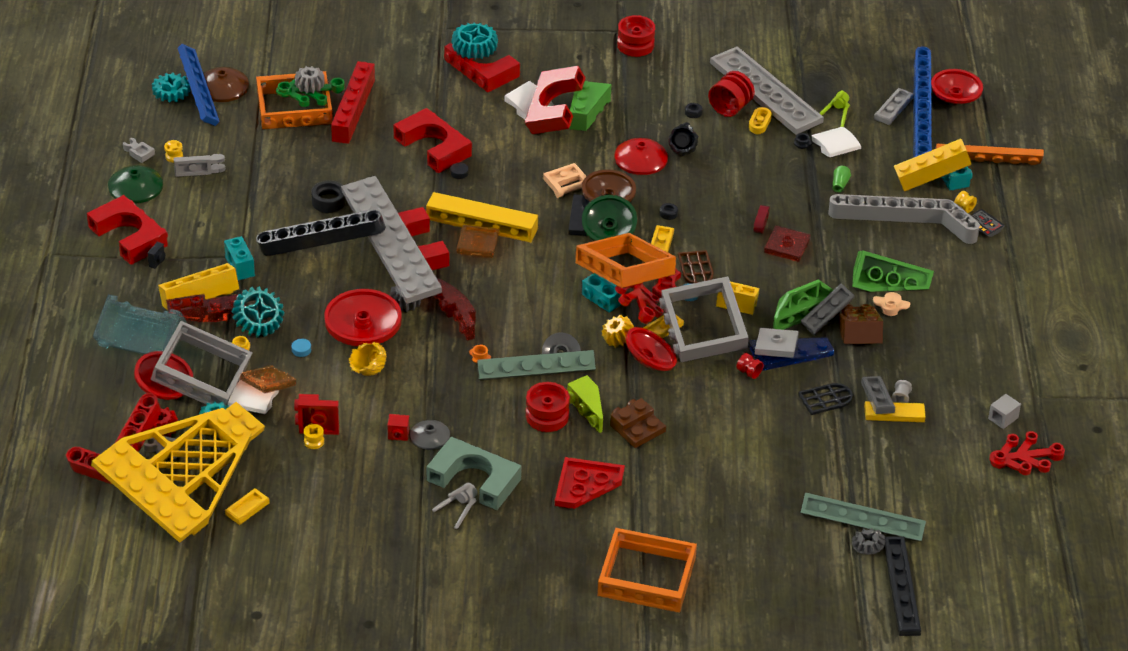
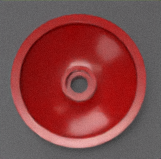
M946 69L933 76L931 89L938 98L945 102L967 104L981 96L983 84L973 73L961 69Z
M633 138L621 143L616 148L614 158L616 164L628 173L649 175L662 170L666 166L668 153L661 144L654 140Z
M640 327L631 328L626 333L627 347L640 364L657 371H669L674 368L677 363L676 354L671 346L659 335Z
M154 351L143 355L137 361L134 369V377L139 387L144 392L152 393L159 399L170 400L184 396L182 393L151 380L154 368L163 351ZM171 354L166 366L193 377V372L187 362L179 356Z

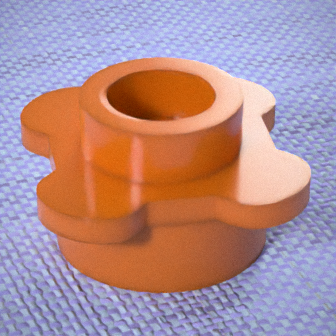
M476 345L469 351L474 363L481 359H491V356L488 354V348L484 345Z

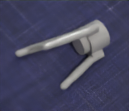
M465 483L462 487L449 493V498L434 507L432 511L436 512L456 498L460 503H468L454 526L455 529H458L471 506L476 502L474 498L477 495L475 486L471 483Z

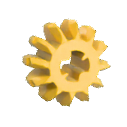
M619 315L617 318L613 316V319L607 320V324L602 325V336L609 346L613 345L615 348L619 345L624 346V343H626V333L631 328H634V325L627 316Z

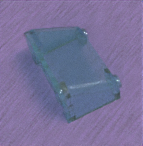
M108 294L93 337L98 342L97 344L104 348L111 346L140 354H147L154 351H164L180 321L185 323L187 321L180 311L173 309L170 310V313L168 311H164V313L131 306L126 301L124 303L118 302L117 296Z

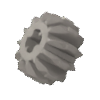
M313 66L299 68L295 75L296 88L300 92L305 91L306 94L308 92L314 94V91H320L324 87L323 71Z

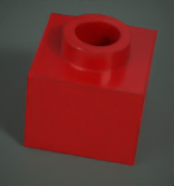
M389 414L387 425L389 440L408 441L409 415Z

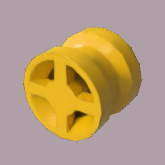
M171 140L165 143V159L174 163V158L183 157L181 142Z
M961 191L954 202L964 211L970 213L976 206L977 198L969 196L966 191Z
M310 424L304 428V444L307 448L319 449L324 445L323 427L318 424Z

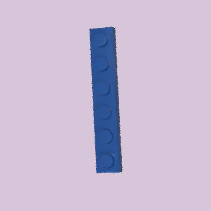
M181 44L178 47V51L200 118L203 122L216 126L220 121L196 51L191 47Z

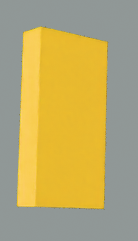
M254 488L225 510V515L241 525L268 505L269 498Z

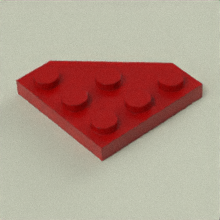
M565 457L555 497V506L575 509L621 486L625 465Z

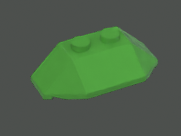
M818 279L786 292L779 299L774 316L773 329L784 330L801 323V320L834 289Z

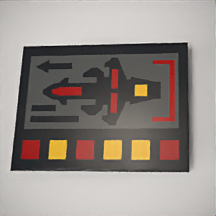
M983 209L970 215L980 224L979 231L989 237L1001 232L1005 226Z

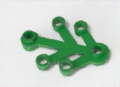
M333 78L330 84H324L320 91L333 90L334 93H341L345 88V82L342 78ZM295 79L290 83L281 82L276 88V93L279 96H290L298 100L301 107L309 106L310 100L308 96L316 99L317 104L320 106L327 104V96L324 94H319L315 91L314 94L308 92L306 94L308 96L298 94L300 90L296 88Z

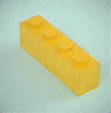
M959 139L899 163L894 168L905 192L971 165V161L962 139Z
M229 263L158 285L162 306L171 312L179 311L185 306H195L204 300H213L216 296L222 294H232L233 291L239 289L236 269Z

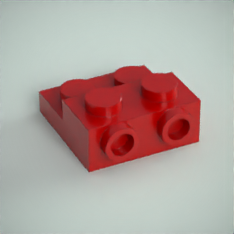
M299 394V398L295 399L294 411H298L295 414V425H299V434H304L306 426L318 424L323 427L324 434L339 435V401L319 400V394Z

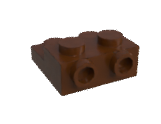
M642 398L637 401L632 399L628 402L627 406L622 409L617 407L611 413L610 426L634 448L666 432V425L654 415V409Z

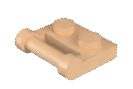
M575 163L543 173V179L554 191L557 198L581 189L582 182L586 177ZM578 180H579V182H576V183H573V184H570V185H568V186H565V187H562V188H561V186H563V185H566V184H569V183H572V182H575V181H578Z

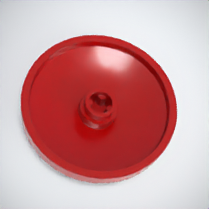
M355 289L344 292L332 299L325 309L324 318L326 329L333 338L347 345L359 346L363 343L372 344L373 342L380 344L392 338L401 326L402 314L397 301L388 294L373 289Z

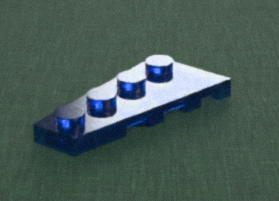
M798 338L794 358L755 355L757 340L748 341V347L755 359L760 360L764 364L762 371L834 356V349L828 338Z

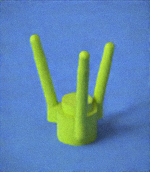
M841 90L819 114L823 115L833 105L838 109L844 108L840 127H844L847 110L850 107L848 103L849 95Z

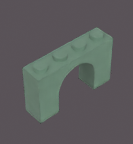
M450 437L427 465V481L445 488L454 475L461 470L468 468L483 470L489 474V478L480 488L479 503L498 510L521 481L522 466L462 440Z

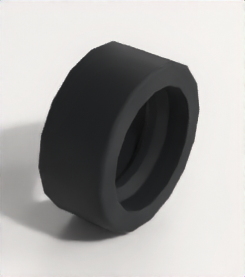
M322 181L314 185L311 190L313 207L324 213H334L344 208L346 198L341 189L343 185L336 181ZM326 194H333L338 196L333 199L320 198V196Z

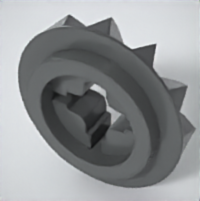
M863 528L862 532L856 531L855 536L852 537V546L861 554H875L885 546V537L881 534L880 530L874 531L873 528L865 530Z

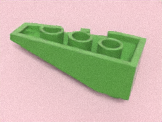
M858 251L853 269L852 287L869 292L929 289L934 271L870 252Z

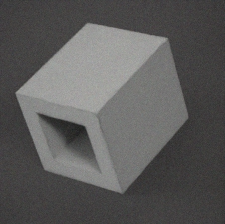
M1005 394L991 404L988 419L1004 429L1018 419L1021 403Z

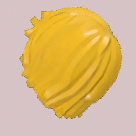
M373 342L372 344L363 343L358 346V349H352V354L349 358L351 371L365 376L381 372L387 357L384 347L379 343Z

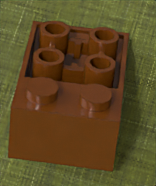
M848 304L837 314L841 339L844 344L883 342V320L871 304H861L860 307H853V305Z

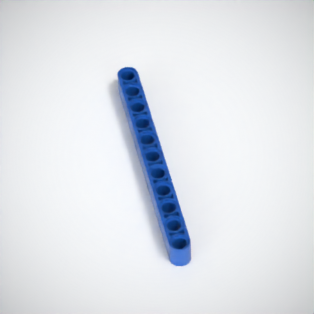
M918 47L914 58L913 158L932 150L931 50L927 47Z

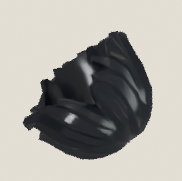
M690 123L680 124L669 135L668 143L673 153L684 156L695 151L699 136L694 132L693 127L689 126Z

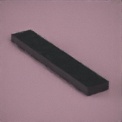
M904 536L885 537L884 551L899 636H921V626Z

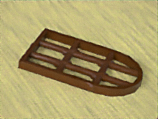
M707 250L678 252L682 275L689 284L698 283L695 275L703 276L704 281L713 280L714 271ZM705 254L707 261H702L700 255ZM690 255H697L698 261L692 262ZM681 256H687L688 262L682 263ZM698 264L701 272H695L692 265ZM702 264H708L710 271H705ZM684 265L690 267L691 273H685ZM705 274H711L710 279L707 280ZM687 276L693 277V281L690 280Z

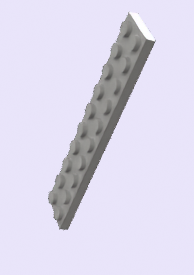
M372 176L341 186L342 193L354 213L369 210L380 211L386 228L381 234L368 236L406 304L442 293L440 283L377 177Z

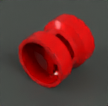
M744 353L738 360L736 368L742 373L746 372L750 378L755 379L762 372L764 364L758 359L754 360L750 354Z

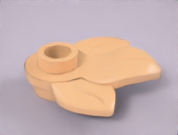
M888 292L884 297H873V303L880 306L883 314L888 316H895L901 309H908L910 307V302L902 300L901 296L895 292Z

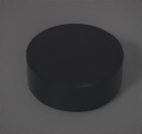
M689 103L685 106V115L689 118H699L702 115L703 108L698 103Z
M464 163L453 164L450 168L451 176L456 179L467 177L468 166Z
M671 203L663 204L660 207V216L666 220H673L678 216V207Z

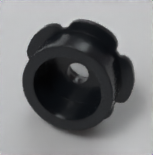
M799 133L796 135L794 145L799 149H805L811 145L808 134Z

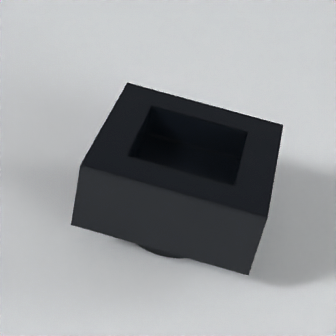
M156 242L148 251L149 267L156 269L165 260L166 253L164 252L163 243Z

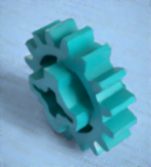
M173 72L171 74L165 73V76L159 75V79H154V83H152L153 95H156V99L161 98V101L168 100V102L174 100L177 102L178 98L183 100L184 96H188V92H190V84L186 76L181 77L180 73L178 75H175Z

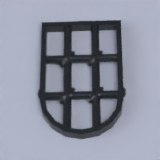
M839 383L827 384L798 392L799 397L811 415L845 407L850 404L853 396L852 391L847 386ZM833 387H838V388H841V389H837V390L834 389V390H833L832 388H833ZM828 388H829V390H830L829 392H825V393H821V394H820V393H817V391L824 390V389H828ZM847 391L849 395L837 397L836 393ZM814 392L815 394L814 396L804 398L803 396L804 394ZM830 394L834 396V399L826 401L821 399L822 396ZM815 398L819 400V403L811 405L807 403V400ZM850 398L848 401L844 403H841L840 401L843 399ZM831 402H838L837 405L826 407L825 405ZM823 406V408L814 411L811 409L812 407Z

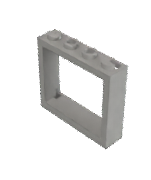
M728 276L662 290V298H659L660 308L665 310L664 321L666 325L669 324L670 329H668L670 340H674V353L679 355L680 362L748 348V335ZM722 292L735 335L685 346L671 302Z
M180 321L154 368L151 380L204 404H214L216 401L218 404L223 402L224 405H227L234 388L249 364L253 352ZM179 340L240 366L226 392L166 366Z

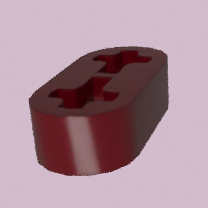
M760 205L753 232L763 234L769 217L770 206Z

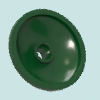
M133 165L115 172L109 179L108 189L111 196L115 199L124 195L129 200H132L134 204L143 203L154 199L160 194L163 189V179L156 170L150 167Z
M603 195L587 204L582 214V226L587 236L593 241L626 233L633 234L637 226V214L632 204L626 199L616 195Z

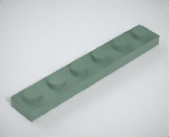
M594 350L481 359L477 361L479 380L595 371L596 369Z
M805 493L801 513L868 529L873 528V530H880V532L922 541L926 525L925 520L810 493Z

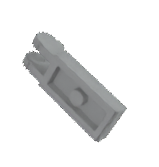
M213 154L212 156L174 158L175 176L221 173L225 171V165L222 164L225 161V156Z

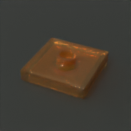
M463 225L456 253L493 258L499 237V229Z
M273 365L242 372L240 380L264 394L296 386V379Z

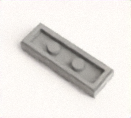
M898 88L874 114V119L890 125L910 103L914 94Z

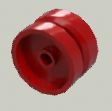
M640 15L627 16L621 19L618 23L617 47L620 52L632 57H641L651 53L654 49V22Z
M542 382L532 386L526 395L527 423L532 428L543 432H553L563 428L569 419L570 396L568 391L562 385L553 382Z

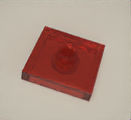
M776 225L764 247V253L799 262L810 241L811 235Z

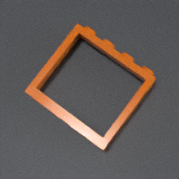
M324 71V84H328L326 71ZM296 74L256 77L262 129L332 124V106L329 90L322 91L327 96V104L324 105L325 108L266 113L263 94L276 93L279 83H290L295 79Z
M626 233L577 245L575 263L623 288L674 275L676 256L631 233ZM629 253L646 263L624 267L609 259V257Z
M615 528L598 581L597 596L680 613L696 559L697 544ZM619 547L687 561L679 590L673 591L610 578Z

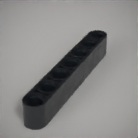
M369 210L264 231L256 239L262 254L271 256L378 235L384 232L386 226L379 210Z

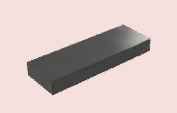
M841 283L801 320V324L815 336L855 298V295Z
M881 376L862 377L861 384L875 414L895 413L894 403Z

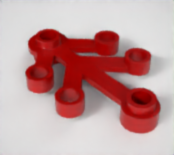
M643 283L623 288L616 285V292L621 294L618 301L623 306H628L632 300L637 299L640 309L638 319L642 323L647 324L654 317L660 318L663 314V309L657 306L659 298L650 292ZM628 288H632L634 290L630 293L625 294Z
M1029 431L1026 433L1025 441L1017 452L1009 453L1013 447L1018 445L1019 437L1016 434H1009L1003 448L993 451L989 459L991 465L995 468L1002 469L1008 466L1019 471L1022 475H1029L1032 466L1040 472L1047 473L1050 471L1051 462L1046 459L1038 461L1034 458L1048 456L1053 461H1060L1064 457L1065 449L1062 444L1053 443L1049 448L1029 450L1033 444H1036L1038 438L1037 433ZM1014 460L1022 461V463L1019 464V463L1015 462Z

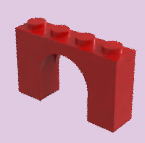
M452 42L444 46V60L486 92H490L520 77V63L510 55L493 63L483 64L473 61L472 59L474 58H462L461 55H457V52L453 50Z
M579 66L541 72L527 117L525 118V125L532 134L570 128L573 114L568 106L562 104L548 107V104L555 97L563 93L582 90L586 77Z
M428 108L393 124L394 139L404 147L428 137L444 141L427 150V165L437 173L472 156V142Z
M124 195L87 213L88 227L98 236L121 226H132L139 229L136 233L119 241L120 256L130 265L147 257L148 251L156 242L163 243L164 248L168 246L167 231L161 228L153 218L146 215L144 210L139 209L132 200H129Z
M424 207L398 213L411 236L430 232V218ZM443 241L418 246L431 270L449 266V251Z

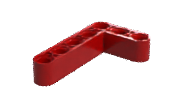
M147 393L142 395L116 442L121 438L153 428L161 413V407L154 394ZM145 440L130 444V446L139 453ZM72 447L67 451L66 458L74 472L112 484L91 466L92 460L98 457L99 453L81 447Z

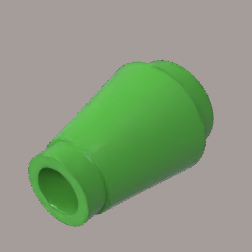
M838 166L834 170L832 189L835 192H842L849 181L851 173L848 167Z

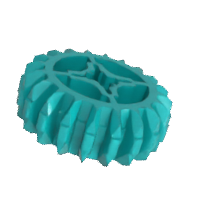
M467 23V25L457 27L452 35L453 50L457 52V55H461L462 58L468 57V59L474 58L476 60V58L483 59V57H489V55L496 51L498 44L496 31L493 30V27H488L487 24Z
M259 286L255 291L251 287L249 292L245 289L242 294L237 296V300L233 303L232 313L235 314L233 320L237 321L236 327L242 326L241 331H249V336L252 333H255L256 338L259 337L260 333L263 337L267 336L268 333L273 334L274 329L277 330L280 327L279 324L283 321L284 311L281 310L283 304L279 303L280 297L274 298V292L271 294L267 293L268 288L261 291ZM255 301L253 305L244 306L247 302ZM272 318L269 322L261 324L262 319Z

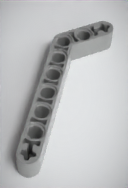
M835 194L830 197L828 214L835 219L940 223L965 243L973 244L978 239L980 227L978 221L955 202L948 199Z

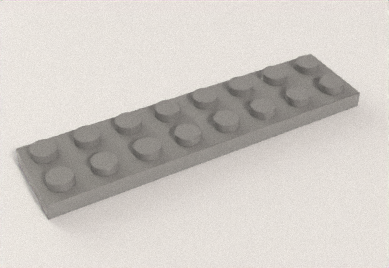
M734 47L710 58V64L723 75L730 71H739L745 74L754 85L755 94L753 100L762 107L768 108L771 114L794 134H799L823 123L824 117L739 47Z

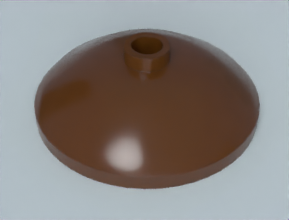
M216 67L203 73L213 102L234 101L248 91L249 80L247 76L235 68Z
M598 170L584 178L582 193L590 202L603 195L620 196L630 202L635 197L636 184L630 176L623 172Z

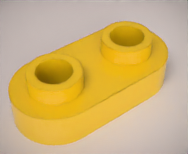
M765 107L755 109L749 121V130L754 134L764 133L771 120V111Z

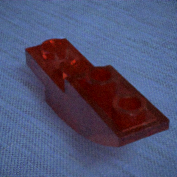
M437 279L442 287V293L434 296L436 299H439L441 310L445 311L448 318L453 317L455 322L458 321L460 332L465 335L467 341L475 339L476 311L459 290L449 283Z
M204 294L167 299L166 304L169 315L179 319L197 322L228 320L227 315L233 314V303L237 300L236 298L239 294L205 299Z

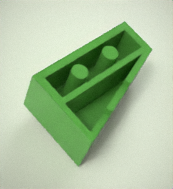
M585 81L582 90L574 92L570 108L573 119L569 129L587 131L596 120L598 113H601L606 103L611 101L612 84Z

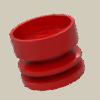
M730 71L709 90V102L717 113L726 117L735 116L753 99L755 94L754 85L745 74L739 71Z

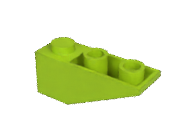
M586 375L568 383L567 391L570 396V403L578 409V412L589 421L592 427H595L601 433L603 430V414L599 389L590 377Z

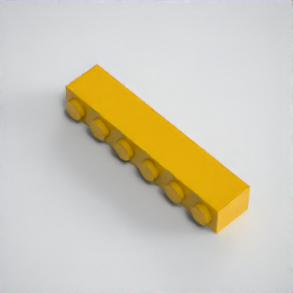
M433 192L426 205V212L430 220L530 243L538 230V215L435 192Z

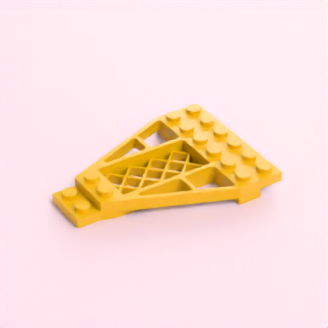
M235 402L226 410L220 408L121 438L92 460L91 466L180 543L190 534L195 535L208 524L243 452L247 449L250 441L264 431L265 426L240 404ZM192 426L173 442L168 441L162 436L163 434ZM202 434L213 435V440H202ZM197 435H199V440L193 439ZM154 438L164 449L151 459H145L130 446V444ZM185 445V451H179ZM188 446H199V451H188ZM202 446L213 447V452H202ZM216 447H228V452H217ZM170 457V462H164ZM173 457H185V463L173 462ZM188 457L199 458V463H188ZM202 458H214V463L203 464ZM233 460L222 484L219 485L211 477ZM159 468H170V474L161 473ZM173 469H185V475L173 474ZM188 469L199 470V475H188ZM173 481H185V486H176ZM203 483H206L217 493L208 510H204L188 496Z

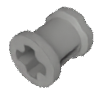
M906 380L897 381L895 383V392L891 397L892 401L895 403H908V394L912 391V384Z

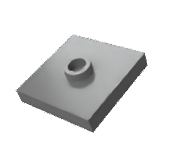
M760 328L755 355L794 358L798 331Z

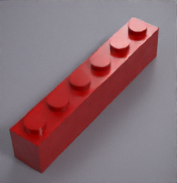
M357 62L331 124L332 142L350 143L375 81V64Z

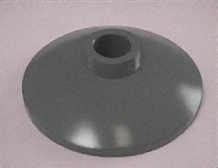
M563 332L549 336L542 347V354L557 353L558 350L563 352L581 351L578 341L572 335Z
M425 420L413 426L410 438L417 447L425 450H434L445 445L450 439V431L442 422Z

